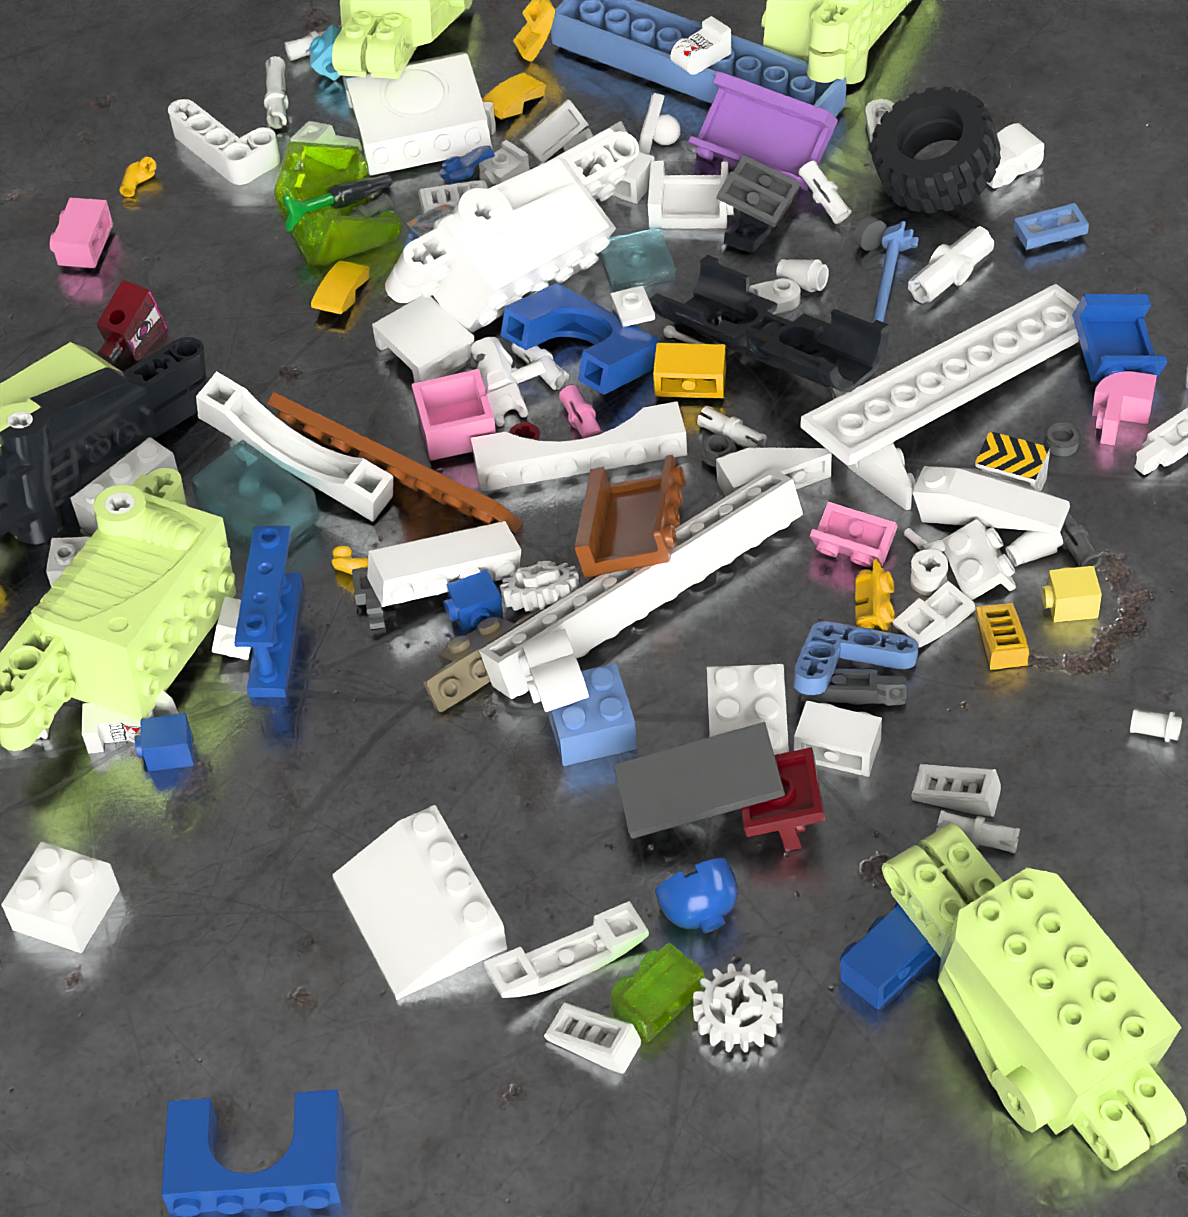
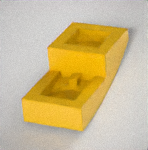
M532 0L522 12L527 23L514 38L513 42L522 57L530 62H533L540 52L552 27L555 8L550 0Z
M521 73L496 86L482 99V102H492L494 115L504 119L521 114L525 101L544 96L546 84L526 73Z
M339 260L319 285L311 301V308L342 314L355 303V290L369 279V266Z

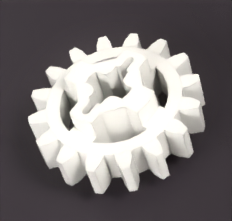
M539 561L535 565L519 568L516 572L510 574L511 578H504L502 580L503 584L500 585V590L506 607L512 606L515 611L525 608V612H533L538 608L544 610L579 589L581 583L575 566L568 567V563L556 566L555 562Z
M728 964V973L722 974L715 968L712 970L713 981L702 978L700 980V991L694 992L693 1018L694 1021H699L698 1029L700 1035L710 1032V1044L714 1046L720 1040L725 1041L726 1051L729 1052L734 1044H740L743 1052H748L749 1042L752 1041L760 1047L764 1046V1034L774 1037L776 1035V1024L783 1021V1009H781L783 1008V996L777 993V982L775 980L766 982V971L763 969L757 972L756 975L751 974L750 964H745L742 972L736 971L733 964Z

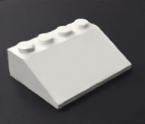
M436 805L399 820L332 874L336 886L396 1000L507 949L503 923Z

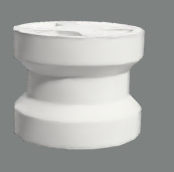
M925 549L913 556L911 560L912 573L910 575V585L913 590L924 596H932L947 582L948 560L944 554L937 550Z

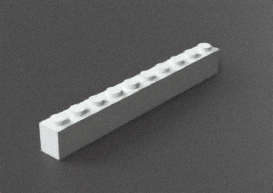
M773 469L768 470L675 528L677 546L672 547L670 562L600 575L479 650L492 686L510 699L523 695L529 690L527 681L533 680V677H524L518 656L524 654L521 643L565 628L575 657L585 656L598 644L606 639L615 637L619 631L636 620L643 619L658 606L676 598L680 592L693 584L703 581L707 575L721 566L730 564L737 556L750 548L760 545L764 539L778 530L788 527L792 521L803 515L793 479Z

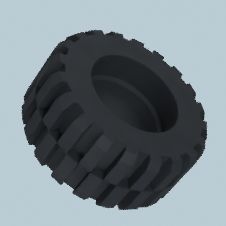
M935 87L925 88L926 92L918 94L916 91L909 94L908 99L904 101L898 100L893 104V109L890 112L886 111L880 119L881 125L877 124L872 134L873 139L870 143V151L883 188L896 204L902 207L907 206L908 210L920 212L921 209H924L926 213H937L939 209L950 211L955 209V205L960 203L965 205L972 201L971 197L977 194L979 196L986 189L985 183H990L997 173L996 169L1000 165L1001 147L988 108L984 106V103L978 97L971 96V93L961 89L956 92L955 88L943 87L942 90H937ZM944 140L958 141L950 151L939 157L928 160L913 159L919 151L932 143Z

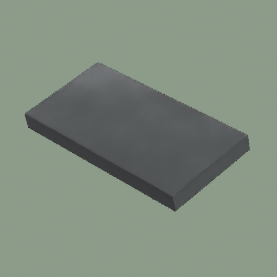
M765 722L613 764L628 831L632 839L785 796Z

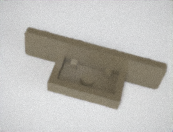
M538 608L516 623H511L500 617L487 618L480 622L477 629L466 636L456 637L448 642L447 648L437 653L444 667L423 681L435 709L443 712L491 682L479 650L543 610Z

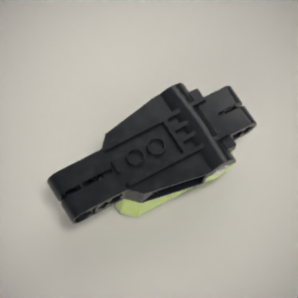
M193 337L176 339L121 372L87 348L70 342L0 383V537L10 532L17 540L29 544L46 543L52 540V538H56L61 532L64 522L75 514L71 501L72 496L149 437L152 439L159 437L198 412L196 396L207 384L203 343Z

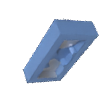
M1076 203L1015 218L1013 229L1027 250L1088 234L1089 223Z

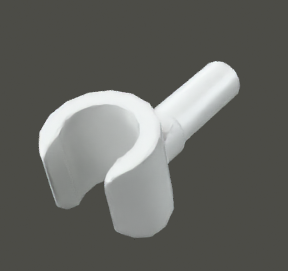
M907 528L904 531V535L920 551L925 549H933L941 553L945 551V546L941 540L927 543L926 540H923L912 529Z

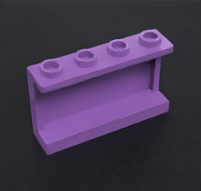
M718 71L713 81L719 88L698 137L690 136L688 140L696 148L695 154L711 161L714 156L723 159L722 162H728V167L731 169H735L741 157L745 155L800 182L799 189L807 191L809 186L799 175V170L810 161H816L819 165L838 120L825 109Z

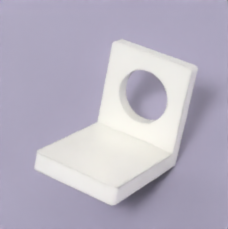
M643 286L610 293L612 313L619 317L623 327L655 320V313Z

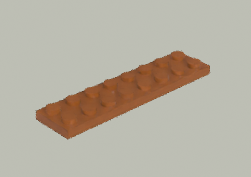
M273 392L267 402L270 407L277 411L275 417L290 425V428L305 437L310 435L316 438L317 442L333 451L338 449L344 452V455L364 458L393 475L402 485L416 492L419 489L432 500L444 506L447 503L454 507L457 512L472 520L477 518L484 522V525L505 521L511 532L515 534L523 524V521L499 502L284 396Z

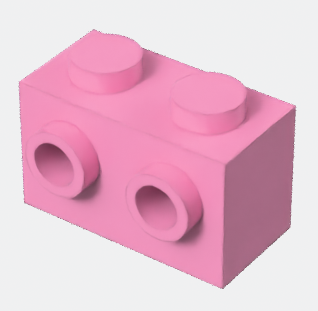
M69 198L65 210H62L60 213L57 229L50 236V249L55 253L58 265L96 267L113 226L107 200Z

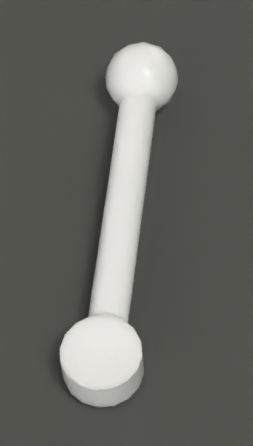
M668 325L663 329V334L666 338L674 337L688 344H705L677 332L672 325Z

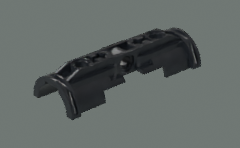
M710 255L700 260V276L693 291L694 297L685 304L658 293L649 299L654 312L662 318L689 326L701 336L720 344H725V346L747 354L748 357L775 368H781L824 387H832L842 392H852L873 377L883 360L888 344L889 324L879 320L870 323L836 309L831 311V324L804 313L793 322L777 316L773 313L776 311L778 303L749 292V275L720 265L719 259Z

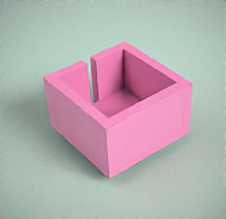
M479 369L411 384L416 413L430 461L473 452L472 437L496 433L494 416Z

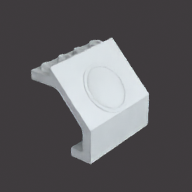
M459 52L408 63L399 79L371 77L369 72H367L366 77H343L349 108H353L370 176L447 160L454 156L461 157L481 146H490L491 150H493L487 124L488 118L467 53Z

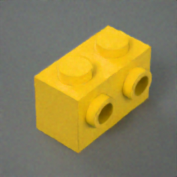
M657 343L653 372L655 397L724 398L726 376L725 344Z

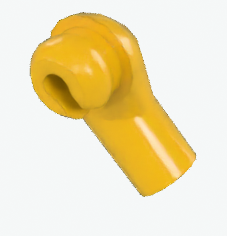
M144 157L140 161L129 165L125 170L120 185V193L125 197L134 196L137 185L151 179L155 174L156 162L150 157Z
M339 546L335 547L332 551L334 557L331 560L332 565L339 571L353 575L352 569L368 567V558H351L352 550L350 547Z

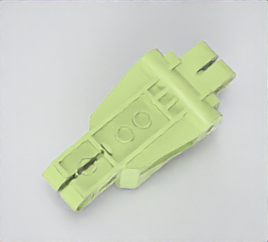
M340 0L342 30L333 45V67L338 71V75L366 77L368 70L371 73V77L399 79L417 46L432 42L465 9L471 7L472 0Z
M948 823L922 839L918 845H912L882 865V872L887 884L891 888L892 896L940 956L938 983L990 1083L998 1092L1009 1114L1021 1127L1027 1131L1034 1132L1047 1123L1057 1135L1073 1124L1101 1161L1111 1170L1117 1171L1147 1151L1150 1145L1157 1144L1186 1124V1115L1182 1106L1153 1070L1180 1031L1181 1026L1058 874L1025 868L1003 882L966 834L954 823Z

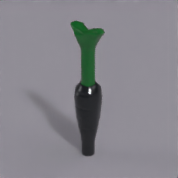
M386 174L376 178L340 182L328 187L325 194L303 201L292 199L289 195L284 194L283 201L288 211L285 228L288 232L293 231L299 220L308 212L327 206L340 209L355 204L381 189L390 187L392 179Z

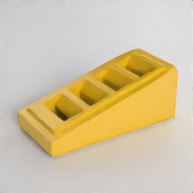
M1005 603L976 607V615L990 670L1028 666L1029 648L1014 604ZM1006 615L1005 617L988 618V617ZM1008 623H1009L1008 626L991 627V625H999V624H1008ZM1011 633V635L994 637V635ZM1012 642L1014 643V644L1001 645V646H998V645H997V644H1003V643H1012Z

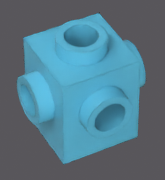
M332 24L321 36L314 38L310 44L309 52L310 66L317 73L335 81L340 75H338V71L333 67L332 52L335 39L341 32V29Z

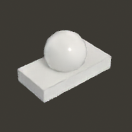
M654 93L651 96L638 144L639 152L649 155L653 140L660 145H671L676 142L681 134L680 123L676 118L671 115H660L664 95Z
M567 99L547 117L541 119L533 129L520 139V142L538 165H541L589 124L572 102Z

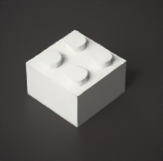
M41 841L1 905L12 930L82 953L120 889L109 863Z

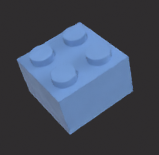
M617 663L581 671L589 697L547 712L563 766L637 749L635 720Z

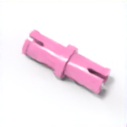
M575 385L563 388L559 394V399L569 413L568 420L570 424L578 429L581 437L584 439L604 433L595 419V410L586 403L580 389Z

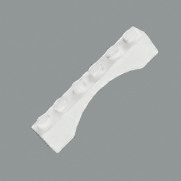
M217 371L196 396L199 419L374 522L393 497V475L364 458L351 457L334 452L305 438L271 414L244 387Z
M678 402L643 407L632 418L618 427L580 440L561 442L538 441L522 438L508 432L471 438L480 492L590 473V469L604 467L606 470L663 460L668 455H673L674 458L687 455L686 430Z

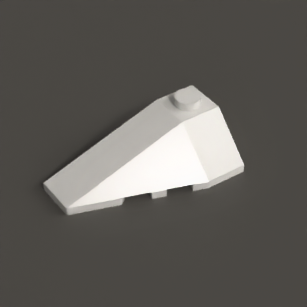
M924 466L912 491L921 520L926 523L966 526L975 519H978L985 527L1060 533L1070 508V503L1067 500L979 469Z

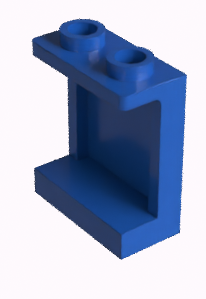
M1084 294L1072 316L1091 382H1101L1111 374L1126 371L1157 375L1156 380L1158 379L1167 364V359L1164 355H1155L1144 317L1151 307L1148 294Z

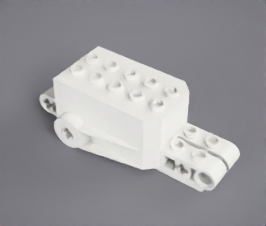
M609 128L540 166L489 189L475 188L468 190L461 196L452 213L435 221L433 224L434 230L406 245L386 280L385 289L387 294L399 303L411 302L422 295L425 298L433 295L446 312L472 333L504 315L505 306L553 284H561L581 269L589 268L599 259L597 254L610 244L608 239L616 229L596 202V199L599 198L600 201H604L616 191V185L628 174L626 171L639 152V145L636 139L626 132L619 131L614 133Z

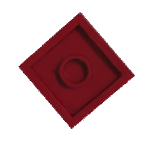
M812 747L775 755L785 796L741 808L744 830L747 837L779 831L787 852L802 848L799 833L806 831L805 825L826 821Z

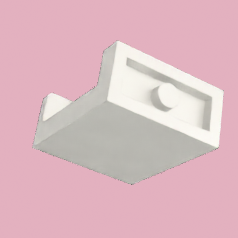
M651 161L648 196L649 229L727 228V215H734V207L716 199L729 176L728 162L721 163V175H665L664 161Z
M422 295L372 324L376 347L380 350L388 347L411 368L414 383L449 376L471 364L470 354L471 346L475 342L474 336L431 296L425 298Z

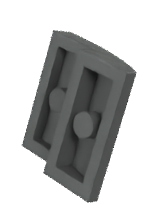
M743 155L734 171L730 172L716 199L775 227L796 196L801 183Z

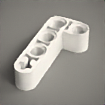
M180 99L169 105L168 113L175 138L231 183L236 185L247 184L279 164L280 154L276 134L272 129L265 127L257 128L238 138L191 100Z

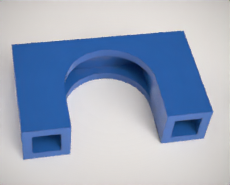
M558 283L505 306L500 335L524 350H528L556 337H575L594 343L595 345L582 352L578 380L603 395L653 370L656 345L660 343V339L635 325L623 327L617 315Z
M337 1089L295 1092L294 1132L290 1147L274 1165L254 1173L234 1172L226 1169L216 1161L218 1117L210 1098L168 1101L161 1195L169 1214L192 1217L198 1215L199 1212L219 1211L224 1214H236L243 1209L262 1208L267 1211H280L286 1206L305 1205L309 1208H323L331 1203H341L343 1107Z

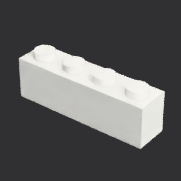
M503 521L371 550L368 554L367 578L382 607L445 593L447 592L446 584L484 570H488L493 581L511 578L510 574L516 572L520 567L521 548L507 523Z

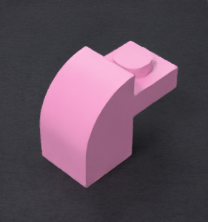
M1129 371L1118 372L1105 377L1097 385L1092 416H1097L1096 428L1102 429V444L1115 445L1120 420L1148 424L1157 375Z

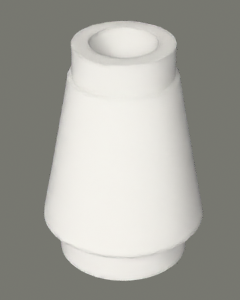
M782 259L778 263L776 273L779 279H791L798 283L800 288L812 293L816 290L821 291L824 289L829 271L827 265L822 264L820 260Z
M1027 530L1013 541L1011 545L1007 546L1005 550L1012 564L1017 567L1020 564L1057 553V548L1063 545V539L1061 534L1057 532Z

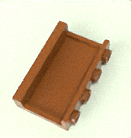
M673 455L665 456L663 474L614 484L609 483L604 467L590 469L574 547L585 578L670 562L672 547L677 546L675 527L680 525L678 507L683 505L681 487L686 485L684 470L682 466H676Z

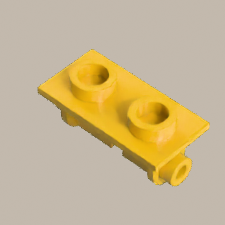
M873 559L872 571L868 569L861 570L855 578V600L858 604H861L855 606V626L891 633V622L895 620V613L890 602V593H894V581L890 572H885L877 559Z

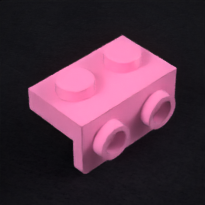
M828 502L818 529H812L810 538L817 546L816 549L823 554L837 557V554L841 553L850 556L852 562L868 568L873 564V559H877L883 567L898 526L895 522Z

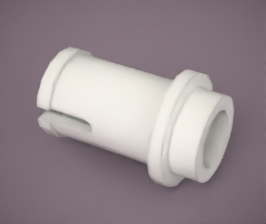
M1135 708L1132 715L1130 732L1165 738V742L1169 743L1171 739H1179L1182 717L1175 716V712H1170L1169 715Z

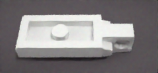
M1188 408L1147 435V440L1136 454L1137 460L1134 468L1143 475H1146L1155 470L1160 463L1166 467L1188 453Z

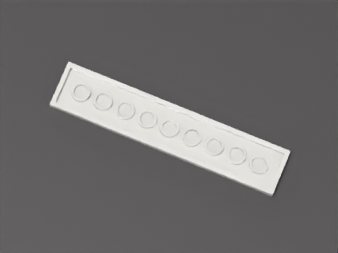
M1054 284L864 383L852 392H847L803 415L800 427L849 466L1079 342L1072 314L1080 301L1057 284Z

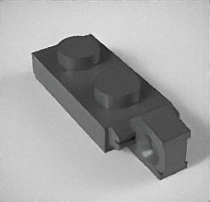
M835 669L825 692L817 695L800 693V701L816 703L843 702L854 705L884 703L887 706L906 704V677L877 675L878 670Z

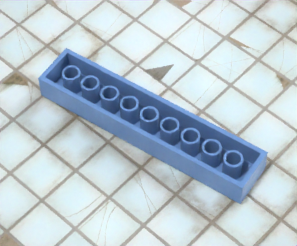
M564 0L555 9L551 27L552 44L709 103H713L719 88L713 81L717 72L720 71L825 109L834 117L846 105V77L843 80L835 79L831 82H816L807 76L808 62L731 35L730 55L695 75L688 73L671 61V51L680 39H688L691 35L701 30L702 24L637 0Z

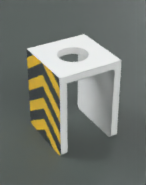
M989 432L976 459L975 466L984 472L1041 491L1047 479L1050 447L996 432Z

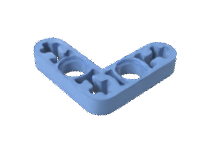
M828 621L815 623L810 629L796 662L793 686L797 691L806 695H817L825 692L839 658L896 669H909L917 663L918 642L905 635Z

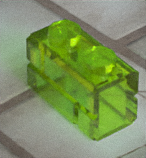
M667 943L658 952L656 950L650 951L643 958L640 969L631 978L627 976L622 977L614 985L610 996L612 1013L616 1019L633 1024L639 1037L647 1043L694 1000V992L700 991V980L704 978V972L700 966L690 958H686L675 946Z

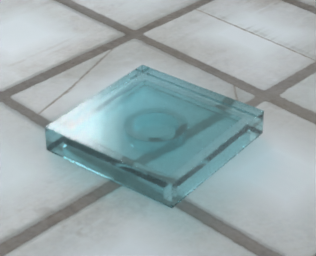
M660 227L611 237L608 239L610 244L599 252L613 292L677 279V270Z

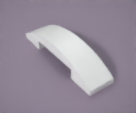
M628 901L595 915L593 926L526 954L521 947H518L485 961L484 968L502 998L536 994L570 983L602 968L638 945L649 936V931L631 902Z

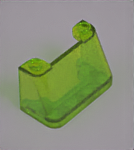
M289 141L274 185V198L285 220L288 216V211L283 201L284 194L299 201L325 194L327 188L336 183L366 178L368 162L364 159L358 146ZM367 197L345 208L334 209L331 206L308 212L299 220L291 232L309 264L327 265L392 243L401 233L402 222L396 212L392 210L383 211L380 218L347 216L353 212L354 207L368 204L370 201Z

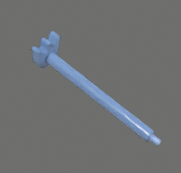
M904 221L885 229L883 232L882 245L887 249L871 323L875 320L884 322L898 252L918 246L919 238L912 237L913 229L904 230L906 224Z

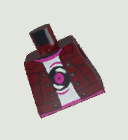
M122 280L97 323V327L105 341L97 352V356L111 365H114L120 356L132 361H139L166 332L168 326L149 289Z

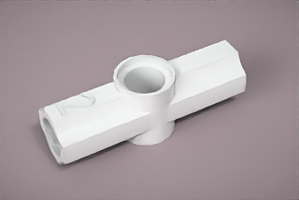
M978 226L976 229L972 228L951 246L946 244L940 245L932 254L929 264L908 280V289L913 294L914 299L922 304L926 301L931 302L952 283L957 286L962 285L970 276L973 266L994 249V240L990 237L988 230Z

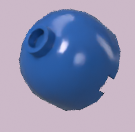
M715 858L695 865L696 871L685 876L683 871L662 882L655 889L658 904L667 919L684 929L701 928L703 933L714 931L725 924L723 917L732 911L738 896V885L735 875L725 858Z

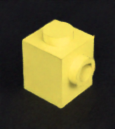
M1094 566L1065 567L1049 570L1047 586H1042V601L1044 608H1050L1053 622L1098 618L1102 594Z

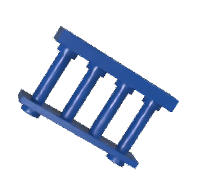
M254 526L234 639L235 647H253L247 684L249 697H286L303 589L301 573H285L291 536L290 526Z

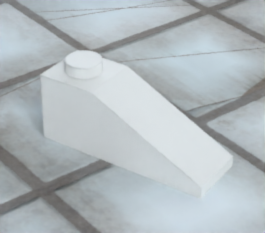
M748 447L716 459L717 484L726 497L768 470L773 469L792 478L795 488L799 489L831 477L832 453L826 448Z

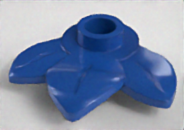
M490 146L478 147L462 158L454 156L444 161L442 164L443 168L439 171L442 179H446L448 184L457 183L471 177L474 172V166L486 159L495 157V154Z

